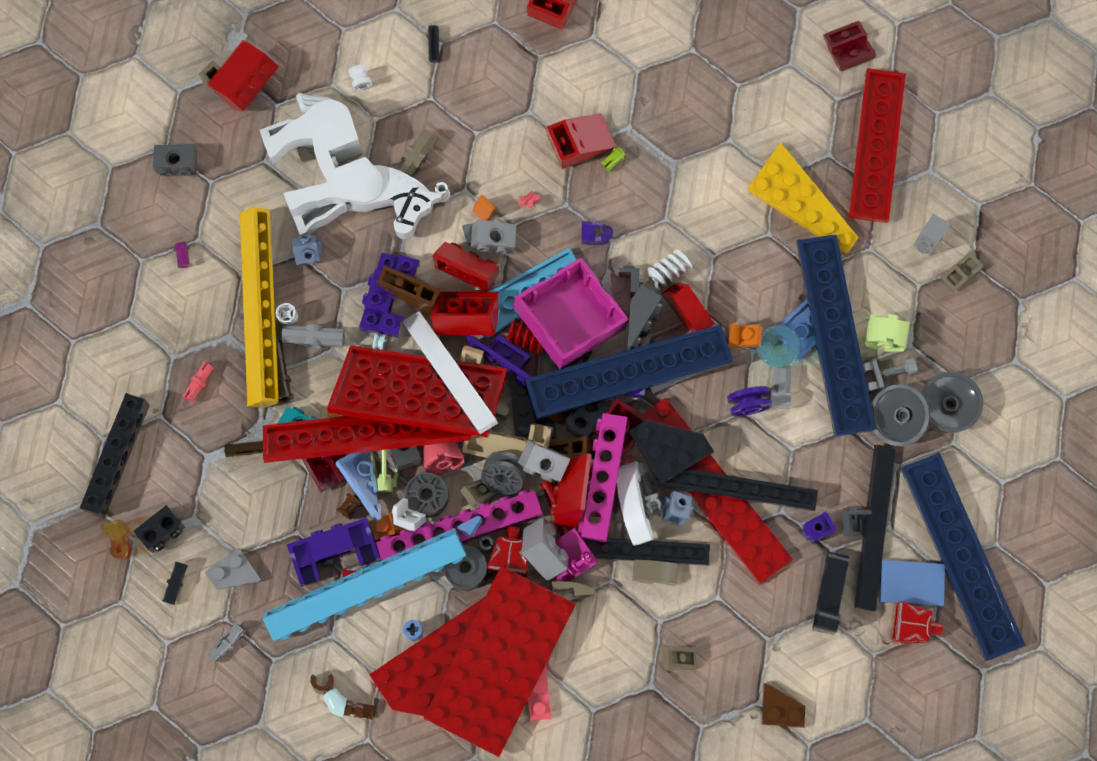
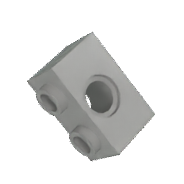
M933 213L920 232L914 246H916L919 252L931 255L951 224Z
M480 219L472 224L471 248H475L479 252L496 251L500 255H506L515 248V224ZM490 235L495 236L497 242L493 241Z
M527 440L518 463L524 467L523 471L534 475L537 472L541 474V478L552 482L553 479L560 482L570 458L562 453ZM546 459V463L540 467L541 461Z

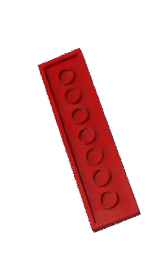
M866 69L848 218L881 223L889 222L906 73Z

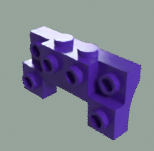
M381 253L377 269H375L374 274L369 276V291L363 296L362 304L365 309L359 328L361 331L369 333L379 332V334L398 338L400 325L403 323L404 318L401 315L391 313L395 296L376 283L384 265L416 279L415 275L417 268L420 267V260L402 255L397 257Z
M367 518L346 525L342 523L331 526V530L325 532L318 530L311 533L310 537L287 544L299 583L302 587L322 580L317 564L356 551L361 566L381 560Z

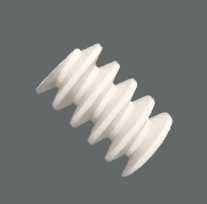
M676 249L673 251V255L668 254L666 259L662 258L660 264L656 262L654 268L649 267L647 273L652 285L660 291L659 284L666 287V279L672 283V275L679 278L678 271L685 274L686 266L689 269L693 267L689 259Z

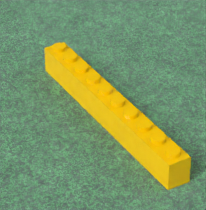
M253 206L240 213L247 406L267 408L279 403L271 220L269 209Z

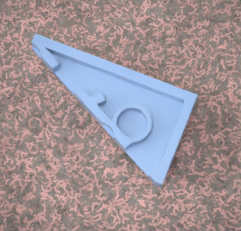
M370 452L348 454L335 464L375 522H378L381 519V507L377 500L376 493L378 489L376 477L373 473L374 465L371 462Z

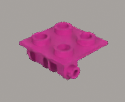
M575 528L555 541L568 554L567 570L555 576L558 581L569 582L598 563Z

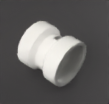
M356 65L348 70L350 78L353 79L352 86L355 91H363L372 86L371 79L367 76L368 69L366 65Z
M283 303L276 309V317L282 326H295L299 317L293 305Z

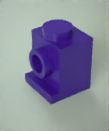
M826 511L802 525V533L807 541L810 540L812 544L836 531V527ZM816 524L822 527L821 531L815 529Z

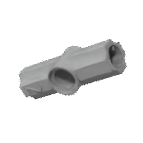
M308 324L306 327L284 325L282 329L283 344H297L307 348L318 349L322 346L343 348L345 342L344 329L324 328L315 324Z

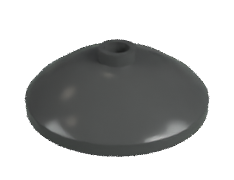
M958 372L938 374L929 380L922 391L930 407V424L941 431L956 433L967 430L977 422L982 413V393L977 384L964 374ZM946 403H951L952 408H947Z
M904 384L888 386L877 394L871 404L876 428L874 432L882 441L890 445L906 446L913 444L928 429L931 417L929 404L924 395L912 386ZM903 412L907 413L906 419L902 418Z

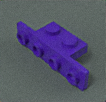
M497 335L489 347L472 336H467L466 339L469 347L483 350L485 360L491 364L496 363L502 368H507V375L512 374L521 385L526 386L525 379L531 378V376L522 370L531 360L530 355L500 335Z

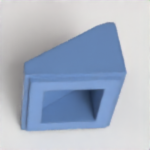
M477 516L457 526V529L471 538L481 525L482 519L480 516Z

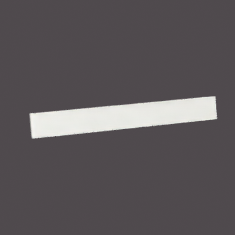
M418 311L403 321L405 328L479 434L498 424L491 411L422 314Z

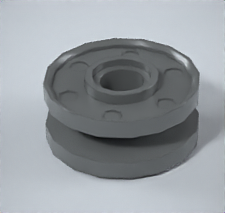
M506 451L492 452L488 455L481 472V480L484 485L493 492L505 495L515 494L521 490L527 472L523 471L524 467L518 463L520 457Z
M423 472L409 480L405 488V498L408 499V506L411 510L426 514V518H433L440 515L446 509L449 503V492L446 483L440 476L434 473ZM430 491L433 493L432 497L427 500L423 499V493Z
M463 545L466 551V556L463 557V560L452 564V562L446 564L443 570L445 577L453 587L463 591L477 589L484 583L488 575V564L485 556L479 549ZM465 563L471 564V570L468 573L461 572V566Z

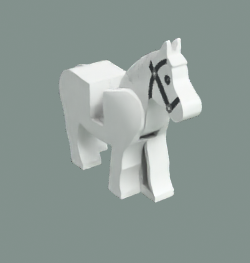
M298 93L296 100L300 111L303 113L301 117L295 120L288 119L259 130L272 164L278 163L285 154L297 147L313 148L326 183L283 193L300 236L304 234L311 235L316 229L329 224L347 211L369 212L378 208L394 206L397 216L394 221L395 233L399 238L408 239L414 234L419 220L432 212L433 204L443 200L440 193L430 192L413 177L390 167L373 165L366 157L339 167V162L362 154L351 114L348 108L339 101L322 96Z

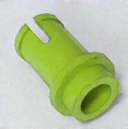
M620 147L612 149L613 152L601 162L603 167L611 162L605 168L608 172L621 160H625L626 154Z

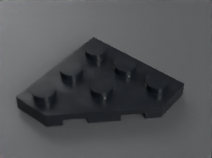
M646 420L628 431L661 485L714 452L704 434Z

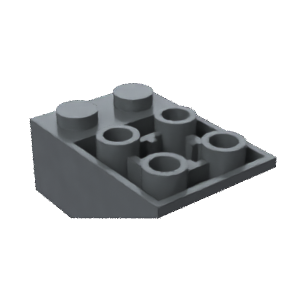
M640 285L630 301L627 351L641 346L642 336L646 337L652 328V320H657L662 312V296L643 285Z

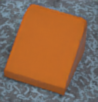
M484 195L479 196L473 207V212L481 220L489 221L496 215L495 207Z

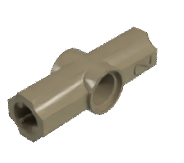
M423 129L413 145L406 148L401 157V162L395 169L412 177L416 170L421 169L420 165L426 162L427 155L438 141V138L432 132Z

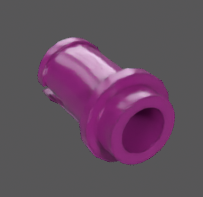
M186 242L176 243L173 248L176 252L178 268L180 269L191 266L188 254L190 248Z

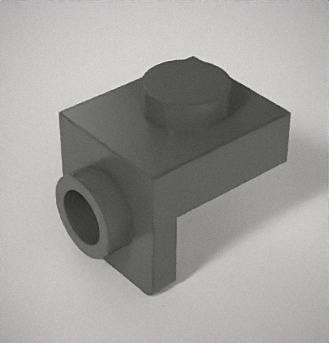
M630 265L619 268L620 278H631L630 297H633L640 285H643V279H639V269Z
M851 506V510L842 511L843 536H863L864 515H871V510H864L863 506Z

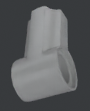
M787 368L773 369L772 390H770L769 399L772 400L773 404L771 408L790 409L791 370Z

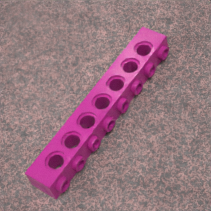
M529 489L518 493L519 496L510 498V496L502 497L498 500V503L492 505L490 502L481 504L479 509L473 511L471 509L460 511L459 515L451 517V515L444 516L439 519L440 522L434 524L426 522L416 531L404 529L400 531V535L394 537L392 535L383 536L380 538V541L376 542L381 560L399 553L395 551V545L399 542L406 545L404 549L406 550L416 545L414 540L418 536L425 537V541L434 537V533L437 530L441 529L447 532L453 529L457 523L463 524L477 516L485 519L484 524L479 526L471 538L462 532L458 533L462 544L508 529V527H515L542 518L543 514L535 490L531 492ZM522 504L524 510L521 513H516L513 511V506ZM501 510L505 515L502 519L498 520L493 517L494 512Z

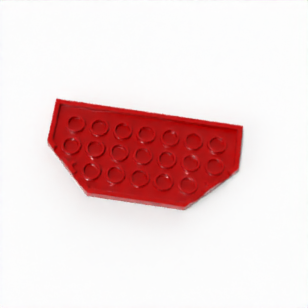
M484 598L369 674L393 711L425 716Z

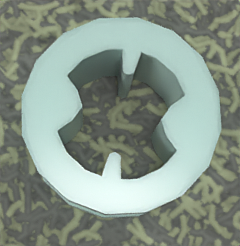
M379 332L375 333L373 349L379 348L384 350L387 340L386 334L380 335Z

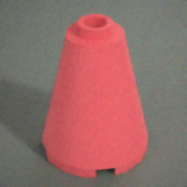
M456 442L424 445V468L428 473L441 475L444 474V470L450 469L452 472L464 464V456Z

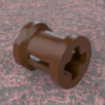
M347 493L346 500L341 507H337L336 511L347 519L352 520L353 513L363 503L350 493ZM350 503H352L351 507L347 511V507L350 505Z

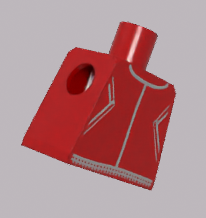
M508 527L506 538L497 537L488 563V572L498 573L500 567L503 566L520 576L527 577L528 566L527 559L522 554L523 540L519 539L520 528Z
M902 601L896 603L891 643H927L930 639V634L942 635L943 623L932 622L931 611Z

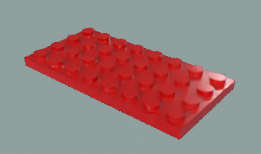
M350 345L327 406L328 413L481 437H489L491 430L490 428L479 434L426 356ZM455 361L495 417L508 374L507 368Z
M501 566L424 719L500 757L576 604Z

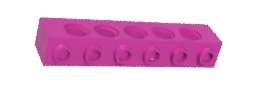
M603 413L602 419L598 418L596 430L599 431L598 439L594 438L593 451H596L595 459H591L589 471H592V477L588 479V500L585 502L584 520H580L578 532L582 533V538L607 542L628 421L627 417ZM607 432H613L616 437L613 441L608 442L604 439V435ZM609 452L612 455V459L608 462H603L600 459L601 454ZM605 472L609 477L606 482L601 483L597 480V475ZM599 492L605 495L604 501L596 503L593 500V496ZM593 513L601 515V521L597 524H593L589 520Z

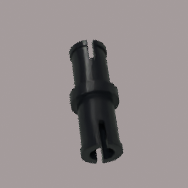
M175 561L171 577L166 582L168 586L162 599L163 602L175 605L180 587H183L182 581L188 565Z

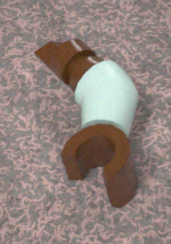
M332 674L328 676L329 682L325 686L317 685V676L311 675L310 682L313 690L318 694H324L323 698L331 713L339 717H344V715L351 716L353 714L355 718L373 719L375 706L359 702L353 704V701L344 697L337 688L333 689L334 678Z

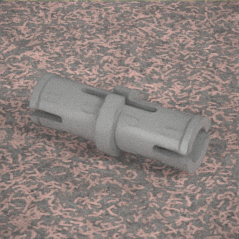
M235 623L224 637H220L218 644L207 654L208 657L218 664L222 657L234 648L233 645L245 631Z

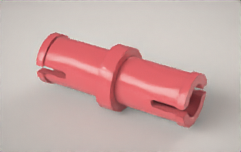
M203 362L195 377L192 376L190 379L191 383L182 397L194 403L200 390L205 388V382L214 370V367Z

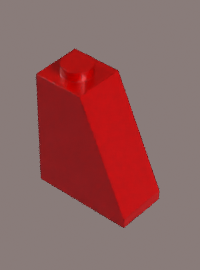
M676 282L661 293V296L691 333L710 328L715 324L689 284Z

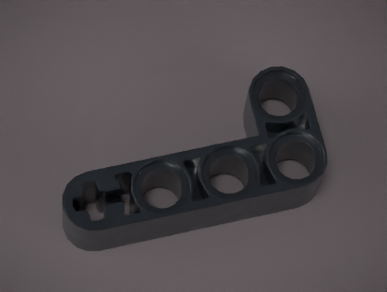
M828 551L813 622V631L830 635L837 633L840 622L839 610L849 564V556Z

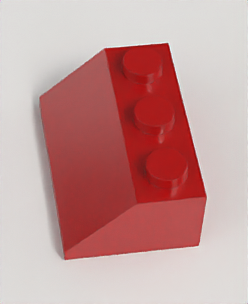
M242 40L207 83V86L235 111L243 112L279 66L264 52Z
M444 242L435 251L433 260L436 269L485 292L491 290L500 273L496 262L490 259L483 260L473 251L466 252L456 243L451 242L449 244Z
M440 292L431 314L435 334L444 336H494L498 325L499 292Z
M591 454L571 457L561 481H558V485H554L552 496L556 497L555 503H552L550 515L553 516V524L577 528L585 510Z

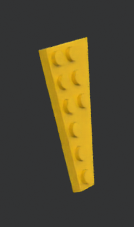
M780 142L751 182L747 191L817 237L837 234L840 252L847 256L858 240V236Z

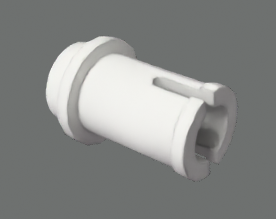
M444 182L437 183L435 193L442 195L443 200L440 202L448 201L450 199L448 186Z

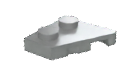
M240 548L205 571L217 590L262 582V579Z

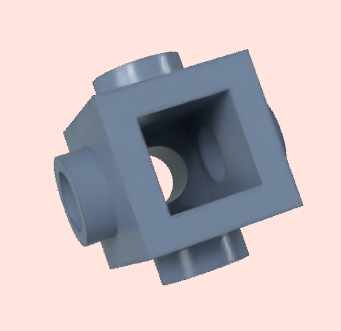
M304 234L300 237L292 238V249L296 265L313 264L316 261H320V253H323L321 241H317L316 234Z
M673 491L668 497H665L662 502V509H664L662 521L682 526L692 514V497L681 491Z

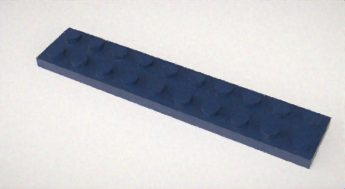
M837 234L799 239L796 241L834 437L875 431L876 428Z
M720 324L527 378L525 383L536 419H541L732 365L734 362Z
M937 453L903 466L901 468L903 476L940 560L945 566L947 576L985 662L1026 646L941 454Z

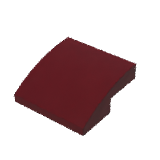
M859 20L823 34L830 54L840 71L876 58V52L869 43L867 33Z
M348 454L302 459L320 493L346 480L335 463Z

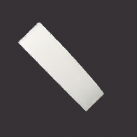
M637 461L620 466L617 479L618 495L624 522L634 546L653 540L650 521L645 516L639 486L641 476Z

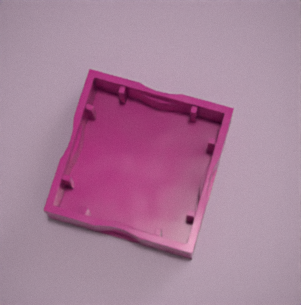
M582 258L562 268L551 278L539 282L515 296L513 305L515 311L559 369L564 368L624 331L629 321L615 300L602 288L598 278Z

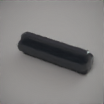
M430 25L428 27L429 62L431 63L439 62V27L437 25Z

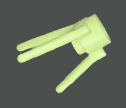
M382 450V474L378 478L374 455L370 451L378 492H393V487H397L399 473H397L395 468L393 479H391L390 474H386V450Z

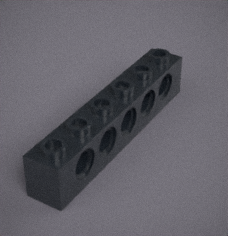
M125 393L80 505V509L102 518L106 517L150 406L145 399Z

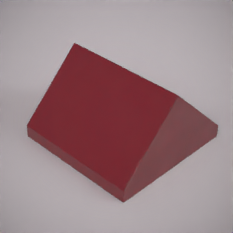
M616 398L605 414L627 417L628 421L622 450L627 455L636 445L628 431L649 420ZM595 427L593 432L599 435V431ZM607 432L604 435V439L608 442L613 441L616 437L613 432Z

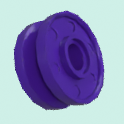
M756 386L729 394L727 396L728 403L738 404L730 409L731 416H747L770 409L773 406L772 400L762 399L770 394L769 388L767 386Z

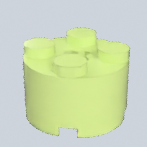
M888 314L887 318L879 315H870L865 345L878 350V347L885 348L886 352H903L907 345L910 322L899 320V316Z

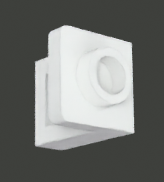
M406 498L400 500L392 509L393 524L407 530L416 531L426 522V514L408 509V499Z

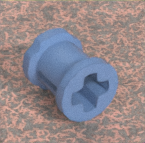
M416 620L406 622L403 627L405 636L411 641H417L423 636V627ZM415 625L419 631H416L415 635L412 636L408 630H411L412 626Z

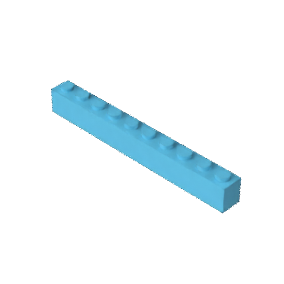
M453 528L266 611L263 615V621L273 641L277 639L284 640L297 630L299 632L305 631L315 622L323 623L331 615L336 613L337 615L343 614L348 611L349 607L354 605L361 606L368 601L367 599L374 596L379 598L392 588L399 589L410 580H420L428 572H438L446 564L451 562L455 564L462 561L463 557L466 556L465 548L456 529Z

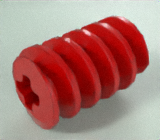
M516 317L510 326L508 341L512 342L515 339V345L518 346L522 343L523 349L530 345V352H534L537 349V355L540 356L546 350L530 329L524 327L523 320L517 324Z

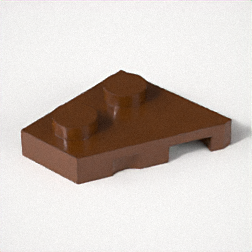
M764 683L761 725L805 728L806 706L771 685Z

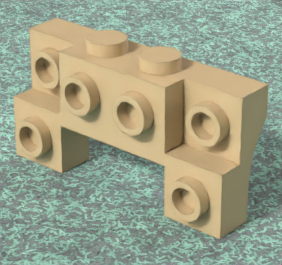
M533 423L531 424L529 438L490 430L489 437L471 435L472 440L464 441L462 452L487 458L492 452L506 451L520 457L527 440L549 448L553 427ZM546 459L541 461L540 467L545 464Z

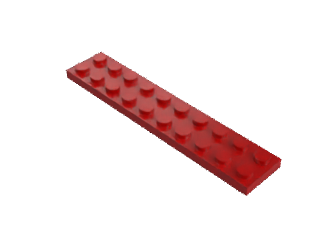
M666 397L642 414L651 422L692 431ZM711 454L688 468L727 475ZM687 491L759 585L793 560L747 500Z
M351 416L263 425L264 463L352 454L470 441L472 437L468 434Z

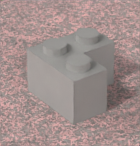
M542 517L524 528L522 554L548 581L567 570L568 554L555 542L557 533L555 526Z

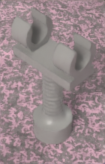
M914 358L905 360L903 365L879 370L876 360L863 364L864 373L873 371L876 381L867 384L868 393L883 390L884 383L882 378L907 372L908 375L918 373Z
M646 462L639 463L641 484L646 496L647 515L653 520L652 510H657L660 518L661 502L658 500V494H653L647 478V474L650 472L648 464Z

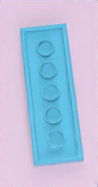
M570 248L489 291L499 292L498 325L494 335L510 327L516 317L517 322L522 320L513 308L515 296L537 283L551 278L559 270L577 260ZM492 335L483 336L484 340L492 337Z

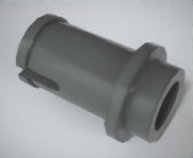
M485 536L479 542V549L483 554H491L495 543L490 537ZM485 543H490V546L484 547L483 545Z

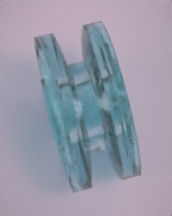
M774 325L762 332L761 346H758L757 350L759 357L764 363L774 368H785L797 361L801 354L802 345L799 336L794 330L783 325ZM778 341L784 343V349L781 352H776L774 349V345Z

